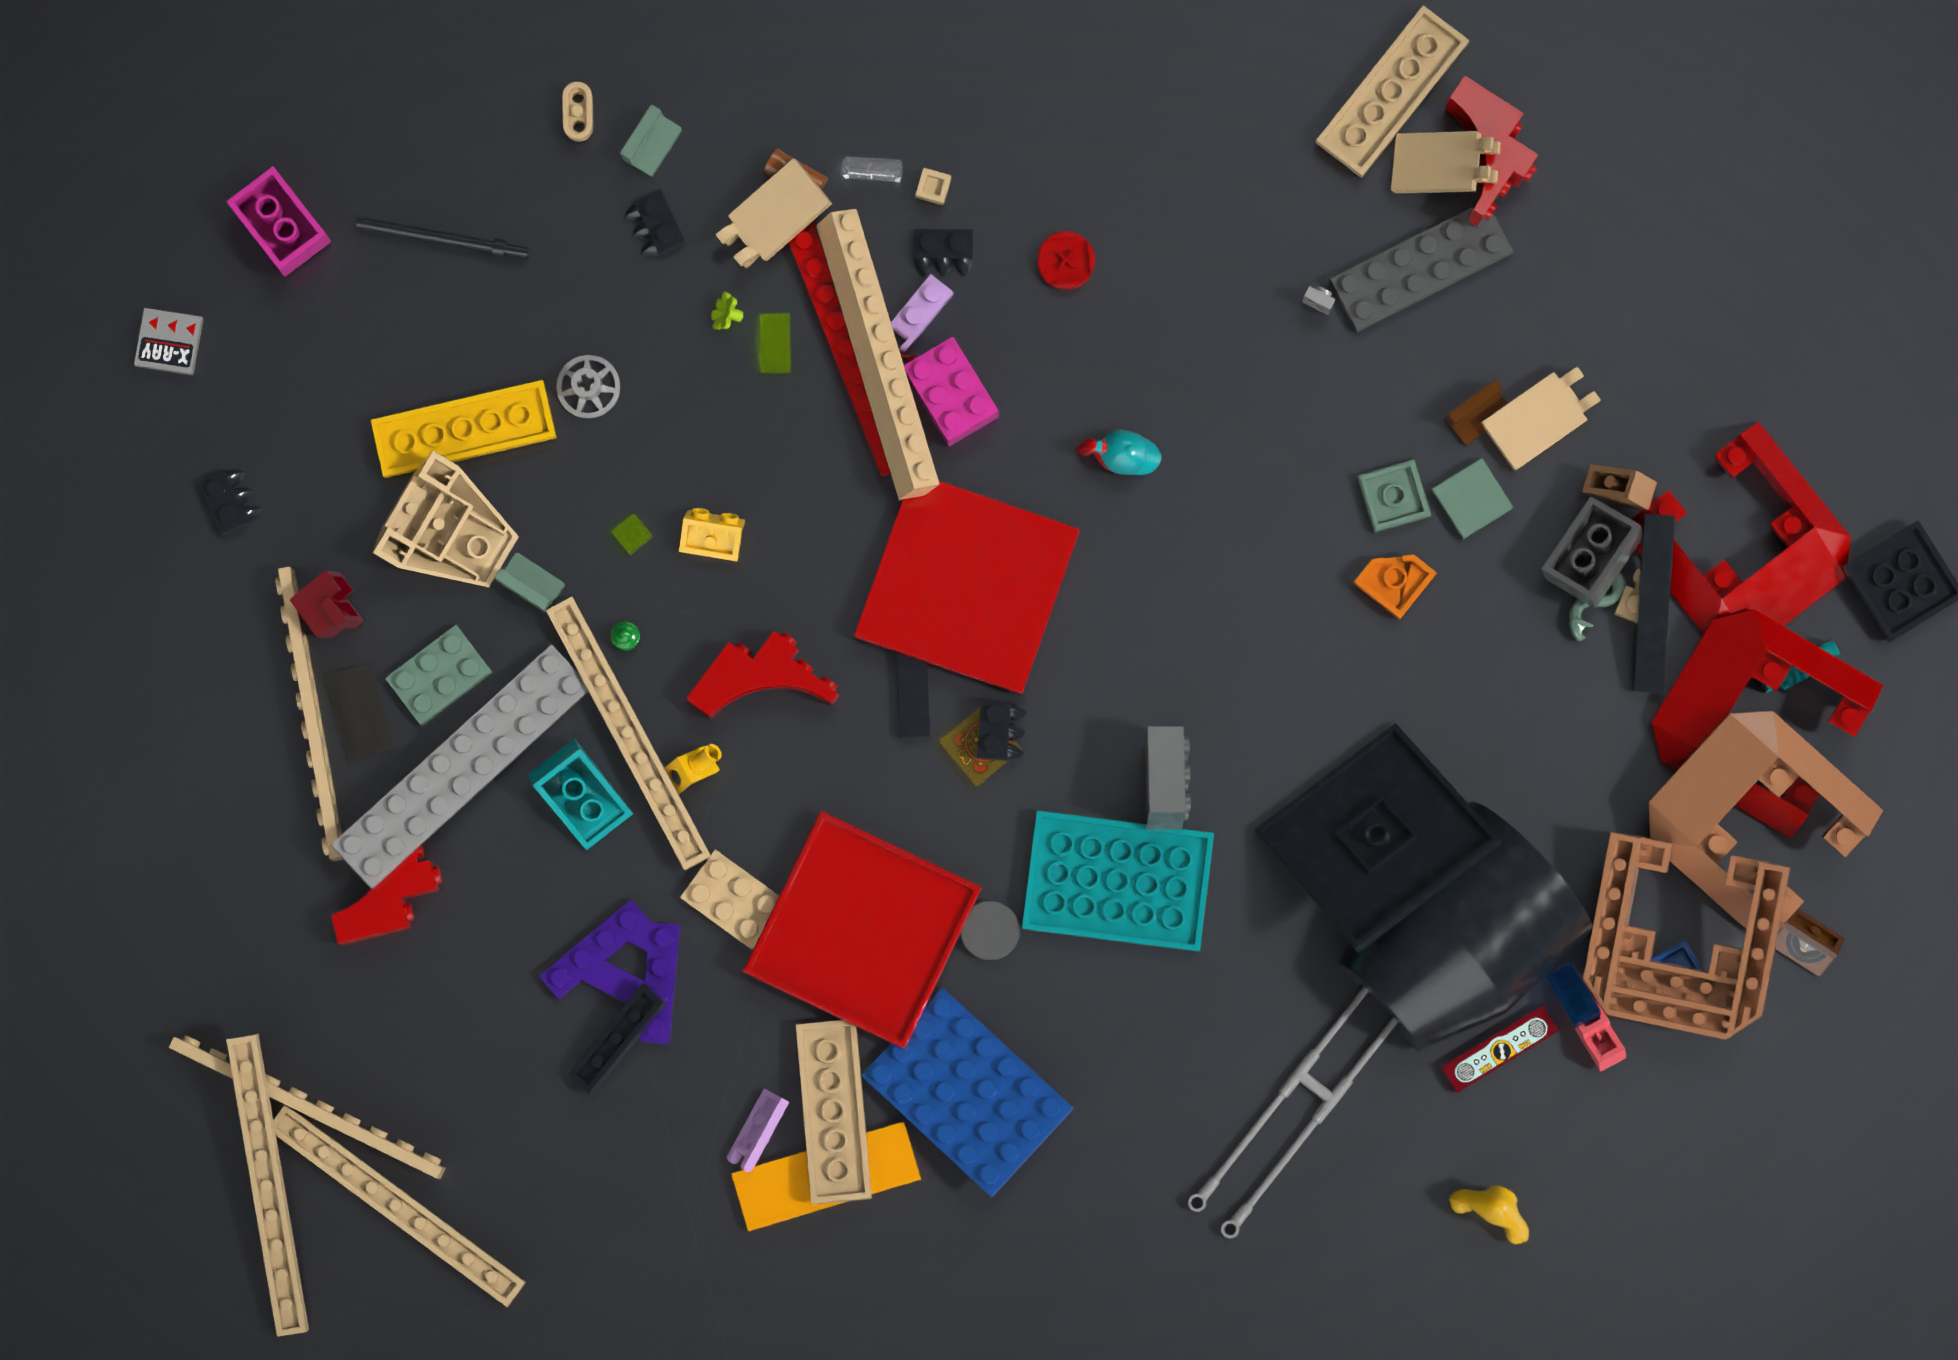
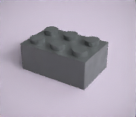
M1590 496L1542 567L1545 579L1591 607L1596 608L1641 542L1643 535L1641 525Z
M1148 726L1144 744L1146 830H1182L1184 820H1189V811H1191V794L1185 793L1188 792V783H1190V765H1184L1188 761L1190 750L1189 736H1184V726Z

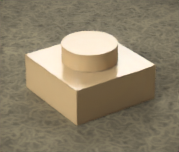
M923 168L915 197L944 206L952 175Z

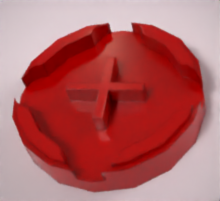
M1061 231L1052 234L1043 242L1038 250L1037 266L1040 275L1047 284L1056 289L1071 290L1082 286L1089 280L1094 271L1095 254L1092 245L1080 234Z

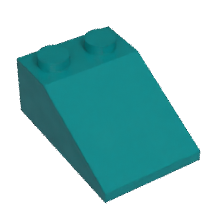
M575 738L528 774L534 788L586 850L633 815L627 804Z

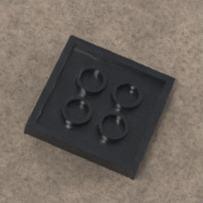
M1919 520L1842 566L1843 571L1888 643L1958 601V582Z

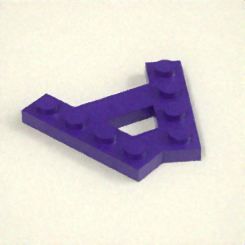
M631 899L542 973L540 977L559 1000L582 980L627 1003L642 983L648 984L667 1002V1005L640 1036L639 1041L670 1044L681 925L650 922ZM628 942L647 951L645 981L606 962V960Z

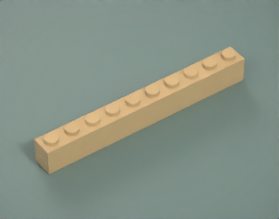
M857 209L831 212L816 226L898 499L924 496L940 484Z

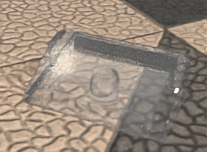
M846 156L842 167L843 177L900 182L902 180L903 162L902 160Z

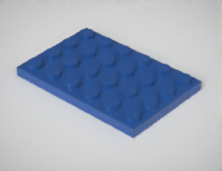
M944 988L926 1005L905 1050L891 1043L861 1075L991 1197L1002 1188L1074 1109Z

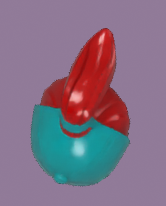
M1116 429L1098 441L1088 438L1076 447V451L1082 456L1094 454L1105 469L1121 475L1149 474L1161 462V453L1154 443L1138 433Z

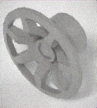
M595 355L579 356L569 361L562 368L557 379V395L563 407L571 414L581 418H596L606 414L616 404L620 394V379L615 368L607 360ZM584 361V368L577 370L575 373L569 370L575 364ZM590 361L599 362L606 368L597 373L591 369ZM609 372L614 377L615 388L602 384V379ZM565 375L571 378L572 388L562 391V382ZM601 392L614 393L611 401L603 408L598 395ZM577 395L579 397L577 409L575 410L568 405L564 397ZM587 400H592L599 409V411L593 413L581 412Z

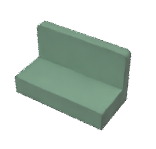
M651 104L620 152L622 160L648 176H654L682 132V128L664 117L662 111Z
M515 553L504 570L500 568L494 577L497 582L546 614V610L551 608L565 587L564 582L519 553Z

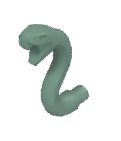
M1620 571L1612 583V591L1604 595L1597 605L1598 607L1611 606L1621 599L1626 586V580L1622 571ZM1580 599L1575 600L1569 611L1570 631L1578 642L1585 639V636L1582 635V630L1594 626L1582 619L1581 613L1583 609L1590 605Z

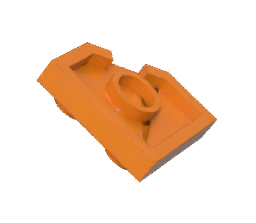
M1414 554L1403 555L1402 557L1375 558L1369 562L1353 584L1400 620L1437 572Z

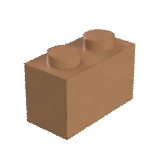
M1591 464L1582 492L1603 504L1648 510L1657 482L1637 470Z

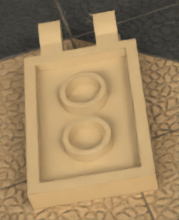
M1478 131L1396 134L1391 191L1394 193L1476 191L1477 183H1497L1498 171L1491 170L1490 166H1479L1480 154H1500L1501 143L1494 141L1493 137H1481V133Z
M793 158L728 215L733 223L720 230L716 236L723 244L726 243L727 246H730L740 237L747 247L738 252L734 258L740 266L744 265L745 268H748L759 256L763 260L768 261L832 205V202L801 164Z
M1578 366L1561 378H1558L1555 372L1551 373L1481 422V425L1513 471H1516L1586 422L1587 418L1583 412L1601 401L1595 391L1579 400L1570 388L1572 384L1584 377Z

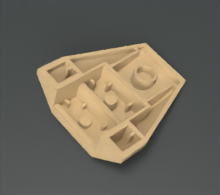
M431 451L411 476L382 525L372 553L397 568L490 587L519 536L458 465L435 451Z

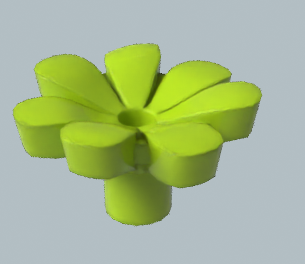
M725 291L722 293L721 298H718L716 301V308L718 310L711 312V319L715 320L712 325L713 329H728L731 325V320L740 322L743 319V311L735 309L737 299Z

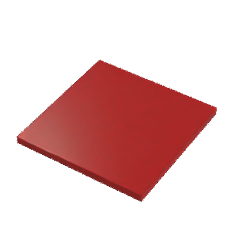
M939 481L940 485L926 495L903 499L854 638L1022 695L1080 529Z
M820 811L743 969V973L905 1050L982 887Z

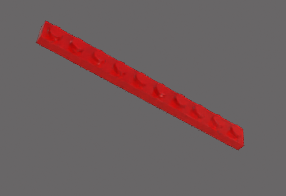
M811 222L789 241V245L881 477L891 474L825 252L813 222Z

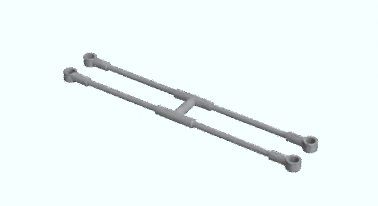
M1365 986L1361 988L1316 1047L1308 1052L1278 1090L1279 1094L1213 1177L1210 1176L1197 1194L1189 1198L1188 1206L1192 1211L1200 1212L1205 1208L1207 1199L1220 1184L1219 1180L1285 1097L1288 1098L1300 1082L1323 1100L1317 1111L1311 1116L1312 1120L1249 1200L1241 1205L1230 1220L1222 1224L1221 1233L1224 1237L1234 1238L1238 1235L1239 1227L1251 1211H1253L1252 1207L1317 1124H1321L1347 1089L1353 1084L1352 1080L1398 1023L1394 1017L1391 1018L1350 1072L1341 1078L1332 1091L1308 1073L1320 1057L1319 1054L1369 992ZM1195 1197L1202 1199L1203 1205L1199 1209L1193 1208L1191 1204L1192 1199ZM1229 1223L1233 1224L1236 1228L1233 1235H1227L1224 1231L1225 1226Z

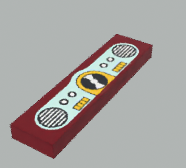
M1543 1005L1445 1064L1441 1069L1455 1092L1458 1093L1559 1030Z

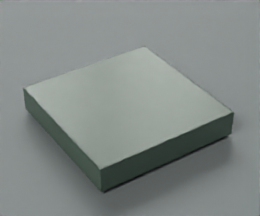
M1482 458L1431 490L1463 540L1514 508Z
M1414 459L1357 476L1374 533L1431 517Z

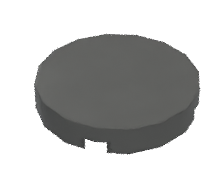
M985 901L973 906L961 931V937L966 949L973 956L982 960H998L1006 957L1015 949L1019 940L1020 925L1016 915L1008 906L999 902Z

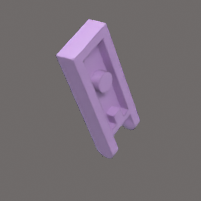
M931 274L891 322L893 331L906 340L899 349L903 354L908 351L954 295L952 290Z
M764 1088L728 1153L727 1160L732 1164H736L744 1156L741 1168L746 1172L752 1171L789 1102Z

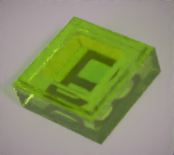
M634 513L611 531L629 555H632L653 538Z

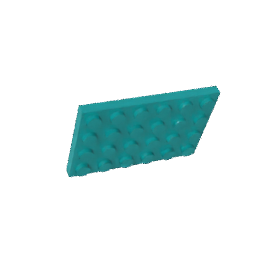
M1037 811L1022 929L1200 952L1214 833L1187 829L1146 830V824Z

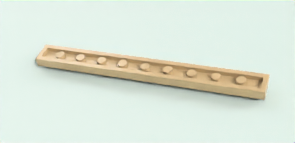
M291 567L279 568V577L275 578L278 594H283L285 606L280 607L281 617L284 624L288 623L290 634L286 635V645L289 653L293 652L295 661L294 664H291V673L293 680L298 681L300 692L296 693V701L299 710H303L305 721L301 722V729L304 739L309 740L310 750L306 751L309 768H314L315 779L311 780L314 796L319 797L321 807L317 809V819L319 825L324 826L326 837L322 838V847L324 854L329 855L331 860H343L331 846L342 835L304 619L290 601L299 592L296 573Z
M570 597L549 608L546 612L684 870H687L708 859L711 855L574 598Z
M259 1034L229 1038L226 1041L277 1337L307 1332L309 1327Z
M184 1035L183 1039L173 1038L169 1048L233 1079L231 1064L226 1061L228 1055L214 1048L207 1052L199 1048L200 1041ZM265 1074L269 1097L426 1174L441 1179L446 1168L439 1165L441 1162L440 1158L427 1152L422 1157L412 1152L415 1146L398 1139L397 1143L386 1139L388 1133L374 1126L367 1130L359 1126L360 1119L347 1113L343 1117L332 1113L333 1106L321 1100L314 1104L306 1100L308 1094L294 1087L287 1091L279 1087L280 1080Z
M284 1105L273 1120L277 1137L506 1307H509L526 1282L291 1107Z

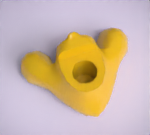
M1490 1186L1485 1191L1462 1189L1450 1195L1449 1201L1455 1212L1464 1214L1474 1210L1487 1222L1505 1228L1506 1238L1512 1244L1527 1242L1529 1229L1527 1223L1519 1214L1516 1205L1517 1198L1510 1190L1501 1186Z

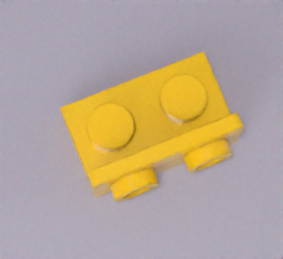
M703 508L687 510L683 518L679 552L738 561L745 519H740L738 515L733 513L710 514L707 509Z

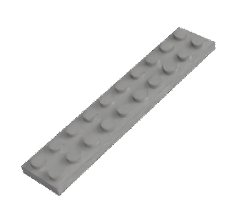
M551 644L332 843L333 849L371 889H374L589 692L581 675Z

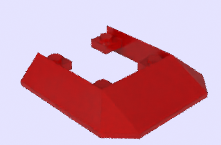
M1757 422L1718 451L1714 457L1731 479L1753 463L1788 506L1789 510L1769 525L1787 549L1742 582L1725 559L1705 575H1702L1673 539L1670 593L1703 635L1713 619L1752 609L1785 626L1847 578L1842 566L1848 563L1851 536L1762 425ZM1668 490L1652 502L1648 510L1640 511L1631 520L1641 525L1643 531L1644 513L1675 515L1676 523L1687 512L1670 490ZM1642 540L1636 548V551L1640 554V556L1642 550Z
M1752 609L1711 621L1651 723L1661 762L1677 771L1730 713L1751 677L1777 691L1793 666L1843 696L1828 722L1853 737L1856 736L1870 711L1872 712L1884 685L1757 610ZM1799 776L1787 788L1781 798L1755 783L1735 806L1787 837L1792 838L1809 816L1808 813L1820 794Z

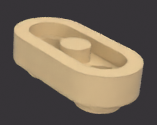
M582 82L570 83L563 91V128L567 137L577 142L588 139L593 132V96L590 88ZM576 95L584 97L580 103H575L573 98ZM577 123L584 125L583 130L580 132L574 130V126Z

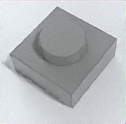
M1309 286L1302 302L1329 315L1335 299L1331 297L1332 293L1320 286H1316L1315 289Z

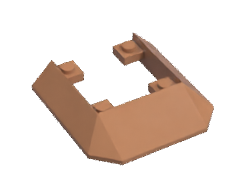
M1773 711L1729 713L1648 801L1650 839L1673 843L1670 862L1746 930L1753 895L1747 889L1725 885L1728 872L1718 863L1738 842L1718 823L1758 779L1778 797L1799 776L1842 813L1822 834V837L1845 857L1865 836H1869L1883 812L1874 801ZM1788 886L1786 887L1779 930L1786 926L1784 923L1804 902Z
M1611 832L1583 980L1605 1013L1610 1016L1725 1040L1760 1018L1764 1009L1790 867L1765 860L1761 861L1731 855L1725 885L1754 890L1744 946L1742 949L1715 943L1710 969L1705 971L1651 960L1656 931L1629 926L1639 868L1667 873L1673 843L1645 838L1644 836Z

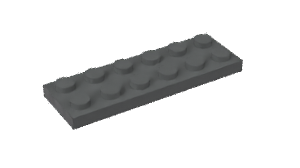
M1472 207L1331 278L1330 283L1356 332L1513 254L1514 251L1494 214H1492L1489 220L1483 218L1477 227L1468 221L1474 209Z

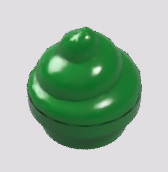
M622 621L612 628L610 638L617 649L629 651L638 645L640 631L635 624Z

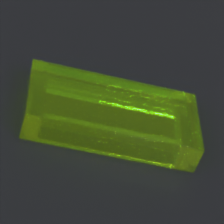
M790 313L760 314L761 373H791Z

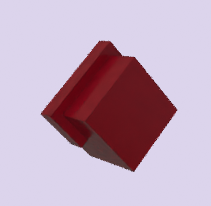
M325 570L290 599L316 637L333 638L344 628L356 629L364 622L346 598L354 590L341 572Z

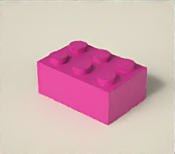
M271 167L226 201L284 277L331 242L274 167Z
M954 337L949 338L904 365L910 385L948 447L999 418V410Z

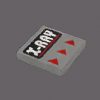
M144 308L134 366L193 376L203 317Z

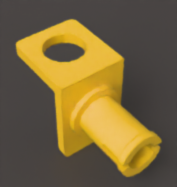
M709 744L679 756L668 764L665 770L677 793L680 794L691 784L716 774L719 771L716 761L721 759V750L715 744ZM672 770L677 771L680 775V785L674 782Z

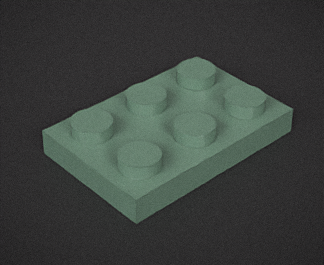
M455 625L385 679L419 724L423 726L493 672L459 627Z

